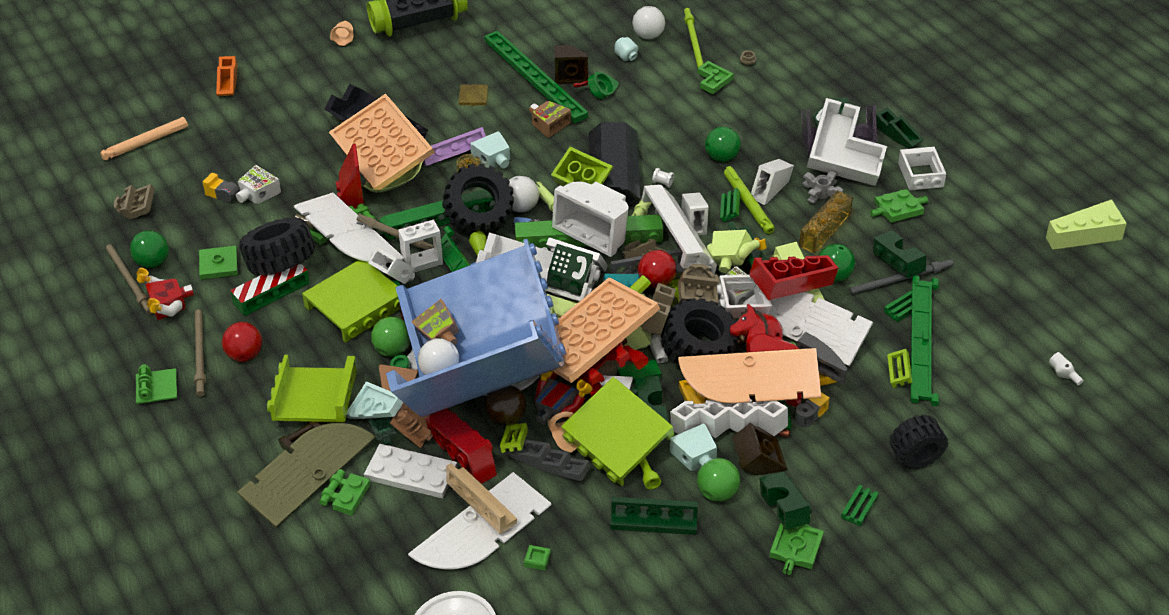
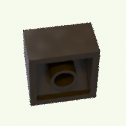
M571 45L554 46L555 83L574 84L588 81V54Z
M749 423L732 437L735 444L734 449L740 459L739 464L744 471L757 476L782 472L788 469L778 440L773 435Z

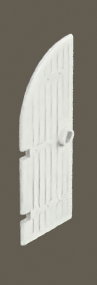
M334 193L294 205V208L301 215H307L305 218L326 238L332 237L329 241L344 254L369 262L376 248L379 247L396 258L404 260V257L373 228L357 221L358 215Z
M808 292L771 300L772 308L769 315L776 317L781 323L783 336L797 342L807 332L828 345L840 357L843 363L849 367L873 325L872 321L859 315L855 321L851 320L852 312L821 298H818L817 302L813 303L814 295ZM755 294L742 305L757 304Z
M513 472L489 490V492L517 518L516 525L499 534L482 516L469 506L413 549L408 555L423 565L437 569L450 570L472 566L484 560L499 548V545L496 543L497 540L504 544L534 520V516L531 515L532 512L540 515L552 504Z

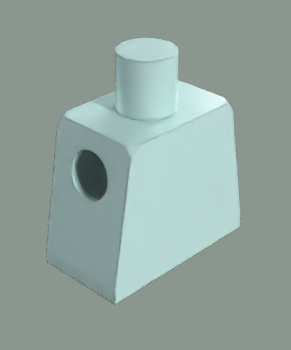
M499 131L470 143L471 156L478 162L485 164V167L489 168L491 165L493 167L500 166L501 168H506L509 165L510 148Z
M705 424L670 438L671 454L690 471L699 469L708 460L714 459L717 456L716 444Z

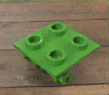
M146 364L139 367V374H136V404L177 398L176 368L151 372L150 367Z

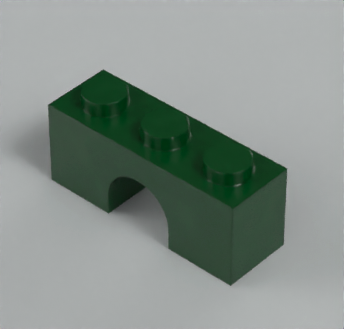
M892 230L874 237V254L906 278L926 271V255L916 247L903 250V238Z
M659 376L635 378V387H632V392L669 423L666 407L653 406L662 404V388Z
M783 471L760 477L761 496L768 506L777 504V518L786 530L810 523V514H812L811 504L803 498L801 491L796 489L791 478H788Z

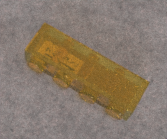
M837 190L801 229L799 247L816 253L851 214L853 197Z

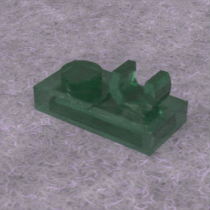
M390 417L367 418L376 440L382 439L384 445L392 444L391 436L397 433L395 427L390 424Z

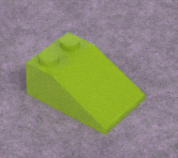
M569 147L551 176L557 185L563 187L572 182H585L591 185L595 182L603 184L614 167L573 147Z

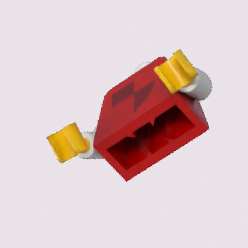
M138 269L136 273L137 281L139 283L146 281L145 285L149 297L146 306L150 308L151 313H155L157 320L167 316H174L179 311L186 308L184 298L194 296L191 285L180 288L177 279H158L151 275L148 276L149 272L146 269Z

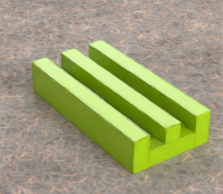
M907 349L887 354L892 387L896 388L899 383L901 386L905 385L904 382L906 381L908 384L912 383L910 359ZM902 355H903V360H904L905 376H904V374H903V366H902V358H901ZM896 357L899 378H896L894 358Z
M526 423L506 426L500 444L502 453H505L507 448H509L510 452L514 451L515 447H517L518 451L522 450L528 432Z

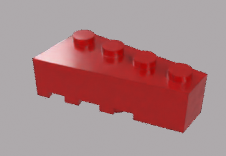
M828 255L805 256L804 259L793 256L788 257L787 260H779L778 257H770L769 260L754 258L749 276L768 300H773L833 285L839 267Z
M448 409L438 411L425 418L427 428L431 430L432 438L443 450H447L452 461H458L461 467H464L478 482L483 484L497 476L491 451L493 450L491 442L488 439H484L477 430H473L466 421L463 422L456 413H452Z

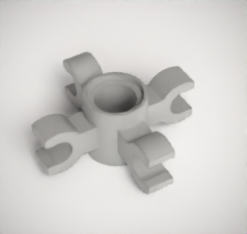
M831 170L827 176L819 175L815 178L813 174L807 172L803 176L806 180L802 183L807 188L812 187L808 192L811 196L807 201L814 204L818 198L826 199L829 196L832 198L835 195V201L839 202L842 199L840 194L843 192V189L833 186L837 182L834 178L838 173Z

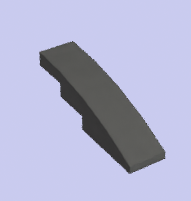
M525 440L522 450L518 451L517 447H515L514 451L510 452L509 448H507L505 452L507 456L541 471L582 481L591 468L588 460L571 458L569 452L551 449L550 444L545 442Z

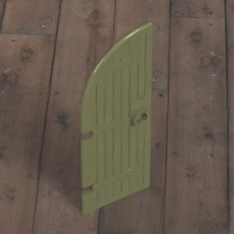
M331 423L315 427L304 433L289 446L294 452L290 454L284 450L255 476V479L259 481L256 485L249 481L237 491V494L276 528L329 481L338 469H342L370 444L376 436L361 427L345 423Z

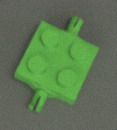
M907 189L875 197L874 203L878 208L870 210V216L883 215L892 223L923 215L924 208L921 204L928 203V198L926 196L915 198Z
M780 523L770 551V558L786 562L782 571L786 574L788 570L787 575L792 574L794 565L812 569L824 531L815 529L808 524L786 530Z

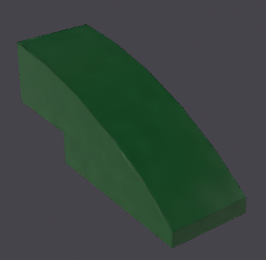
M888 107L878 112L872 120V123L882 133L905 147L913 148L924 141L902 115L896 117Z

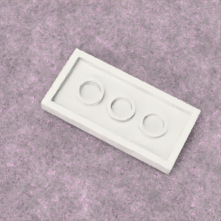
M379 444L364 473V477L373 482L443 499L449 487L446 481V466L452 463L458 468V465L455 461Z

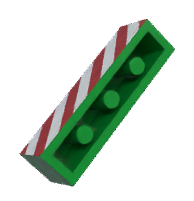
M298 264L294 268H289L283 272H277L272 275H260L230 290L233 304L245 317L310 284L308 270L302 264Z

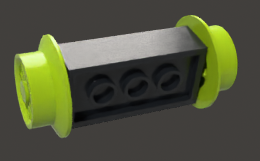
M373 0L367 2V14L373 32L375 34L385 32L388 37L392 36L394 30L451 17L453 21H456L458 13L466 12L468 9L467 0Z

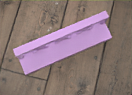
M483 127L431 145L435 153L423 161L424 166L471 150V142L486 137Z

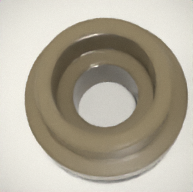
M744 51L740 56V61L745 65L754 64L756 62L755 53Z

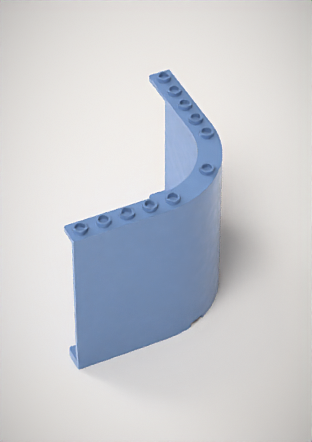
M528 239L523 240L524 246L422 284L408 289L404 285L396 287L416 359L419 378L407 382L395 370L387 372L386 376L391 392L419 416L424 417L564 366V355L567 353L563 343H561L557 325L560 323L556 313L553 314L551 307H554L551 296H547L546 293L548 285L545 278H542L540 274L543 269L540 261H536L535 258L537 254L534 243L530 244ZM442 299L459 328V332L454 335L458 340L455 347L459 353V363L424 375L418 365V354L421 347L429 340L416 329L411 321Z

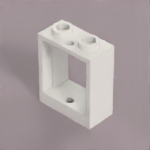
M935 147L900 150L898 164L909 190L944 187L946 172ZM930 165L933 173L913 175L910 167Z
M434 220L398 230L401 255L404 257L402 261L414 268L413 272L443 264L440 230ZM433 237L434 248L410 255V243Z
M721 275L719 277L720 283L717 285L718 306H723L726 312H730L733 315V318H740L742 316L741 313L745 312L747 305H729L726 290L754 289L757 304L750 305L761 313L769 314L772 308L771 300H768L749 275Z

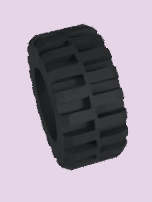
M474 163L468 164L467 168L463 166L459 168L458 173L454 172L451 175L450 180L446 184L442 206L445 209L444 214L446 218L450 217L449 223L452 226H458V231H467L466 235H471L477 231L489 235L494 230L498 231L507 221L513 208L514 197L512 196L513 188L509 187L510 181L508 178H503V173L500 170L496 172L494 170L495 167L491 165L489 168L484 167L485 164L479 163L478 166H475ZM472 187H479L488 191L494 199V208L485 213L471 211L462 201L461 195L463 191Z
M287 217L265 223L249 231L240 240L239 249L248 271L252 274H261L263 276L283 272L303 263L304 260L310 258V255H313L315 243L306 221L301 218Z
M695 298L688 299V301L683 300L674 305L667 316L661 333L662 347L666 355L670 356V360L678 364V357L733 354L738 344L739 336L731 335L729 330L731 325L736 323V320H733V315L730 312H726L723 306L716 305L714 301L708 302L702 298L699 300ZM688 330L702 332L712 341L699 340L692 336Z

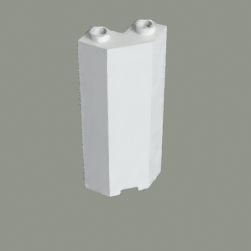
M662 185L644 186L642 201L654 204L656 208L655 214H660L683 251L680 262L682 268H689L692 264H703L708 266L709 270L715 275L717 264L675 198Z
M489 233L484 251H479L476 263L522 247L524 243ZM536 247L537 254L535 258L536 261H540L543 269L540 274L547 282L548 270L554 252ZM592 264L588 283H584L581 296L548 286L546 291L581 301L592 292L595 281L598 282L601 271L598 270L599 266Z

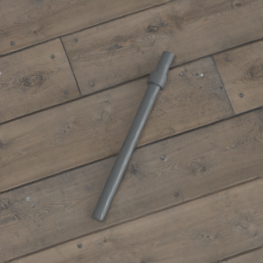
M953 260L932 262L926 266V271L915 276L941 272L942 269L954 266ZM900 273L850 287L849 293L853 295L910 278H906Z

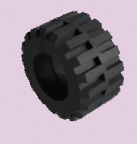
M917 415L907 419L895 428L889 441L902 466L908 469H919L932 464L942 456L948 446L947 436L936 419L930 415Z

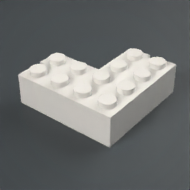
M826 98L807 167L826 173L832 170L838 173L837 176L875 186L880 175L887 146L853 137L860 107L845 103L842 113L838 114L841 102Z

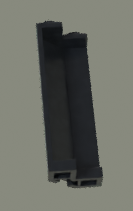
M349 84L342 98L331 95L324 110L344 122L378 98L360 87ZM404 115L425 139L429 129Z
M601 122L589 132V155L614 167L602 185L625 195V202L629 208L641 199L638 132L626 122Z

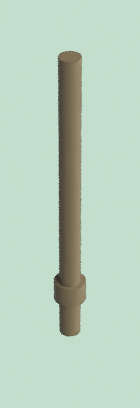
M111 244L107 245V252L137 297L136 301L144 308L147 314H152L149 310L150 308L146 306L149 300L148 296L141 291Z
M198 309L195 310L196 374L194 375V384L196 385V395L202 397L204 396L206 375L204 374L203 315L202 310Z

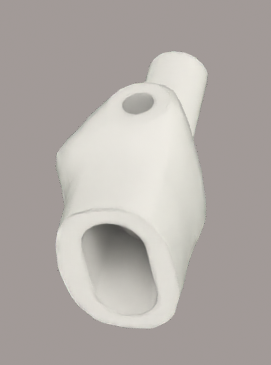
M1060 352L1055 353L1050 358L1049 364L1054 368L1058 377L1072 379L1077 385L1083 383L1084 380L1075 372L1072 363Z

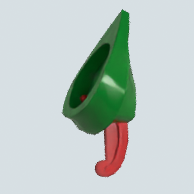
M596 72L589 76L588 81L574 83L573 87L578 88L589 84L590 93L598 99H604L616 90L619 82L605 73Z

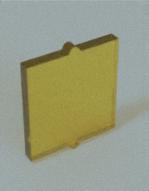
M460 85L459 105H486L488 85Z

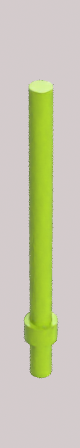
M685 8L684 20L685 24L688 25L697 67L699 68L703 65V60L694 27L695 21L690 9Z

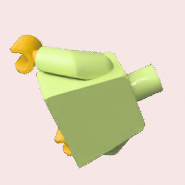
M747 230L714 231L712 243L707 245L708 252L719 266V271L723 273H728L731 266L742 265L745 258L753 250H764L767 248L766 239L760 240L755 238L752 240Z

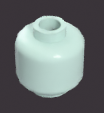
M622 37L616 41L614 52L623 61H633L637 57L638 46L629 37Z

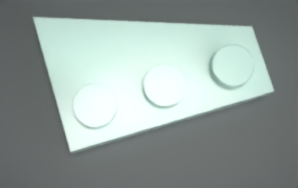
M366 382L349 407L346 417L348 419L394 417L400 410L403 402L391 391Z

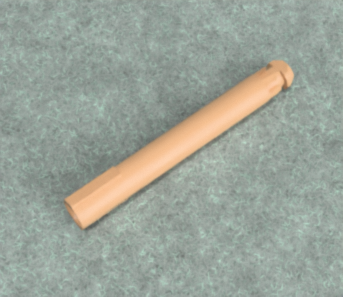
M181 117L111 146L106 151L102 150L100 153L101 157L107 161L109 160L108 158L117 157L188 127V123L184 117Z

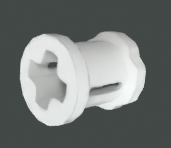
M656 168L652 177V183H661L670 188L674 180V173H666L661 171L660 168Z

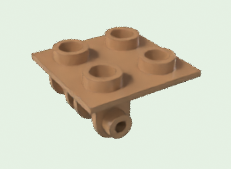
M405 403L401 405L400 410L390 422L391 425L419 448H422L425 440L429 441L433 436L431 430L427 428L425 418L432 414L421 417Z

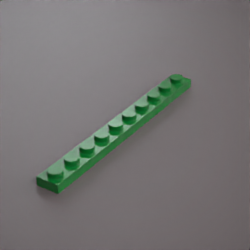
M499 31L484 36V41L549 101L571 109V121L573 123L588 118L587 110Z

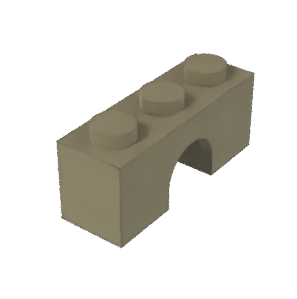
M658 283L652 300L658 303L660 310L644 322L642 329L652 334L661 335L676 289Z

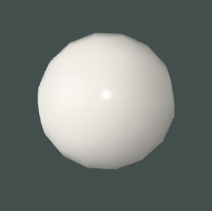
M644 6L633 16V29L643 39H654L663 32L665 17L656 7Z
M515 176L509 180V187L513 188L512 196L514 197L512 211L525 213L537 204L539 189L529 177Z
M435 338L427 341L421 347L418 354V365L424 375L459 363L458 350L453 343L445 339Z

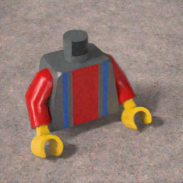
M553 371L541 374L535 394V405L538 411L536 415L537 422L545 425L548 419H551L560 412L575 413L584 405L585 394H589L592 391V386L581 379L577 382V389L551 378L546 381ZM562 417L558 419L556 422H564L569 417Z

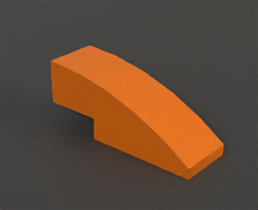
M236 56L219 57L217 96L234 95L238 66Z

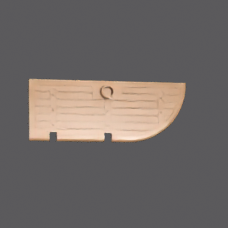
M816 348L678 357L681 372L688 384L702 396L717 402L745 403L750 402L749 396L755 395L756 402L797 399V393L803 392V399L821 398Z

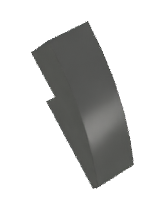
M805 332L798 339L797 347L799 349L816 348L819 373L844 385L847 367L828 345L817 337Z

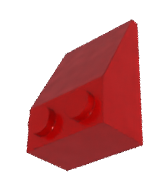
M352 144L338 173L339 181H336V188L338 192L337 197L348 207L353 206L356 209L359 204H364L357 147L356 144Z

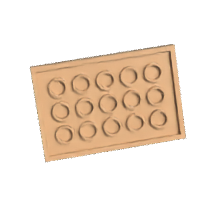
M386 94L329 132L346 155L352 144H356L360 173L371 187L377 190L383 189L435 153L429 143Z
M609 277L558 319L560 324L557 325V329L567 354L564 355V366L552 371L572 383L660 310L658 303Z

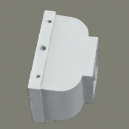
M572 182L564 187L560 185L554 191L552 227L612 257L625 241L628 204L625 202L626 196L598 182L592 185L585 182Z

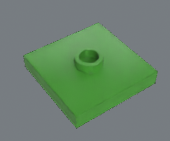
M237 246L199 250L200 280L238 275Z

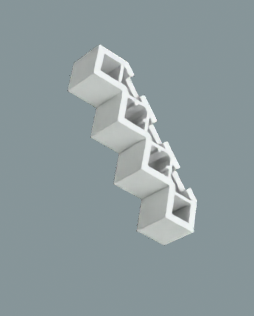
M749 399L750 402L722 403L706 400V404H693V401H684L670 411L671 425L674 432L680 434L705 424L710 435L716 438L729 428L738 433L749 423H752L775 436L788 426V407L778 401L752 402L751 399Z

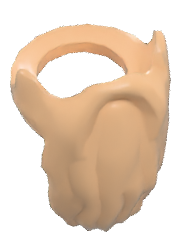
M347 21L338 23L331 30L330 39L339 46L350 44L354 39L352 25Z
M560 412L550 420H547L548 426L557 446L563 451L572 453L577 446L573 443H567L562 437L563 431L561 426L566 421L556 423V421L562 417L570 418L574 413Z

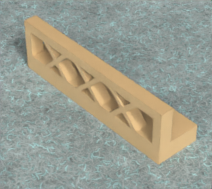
M452 463L446 466L447 484L499 534L517 524V518L464 467L458 470Z

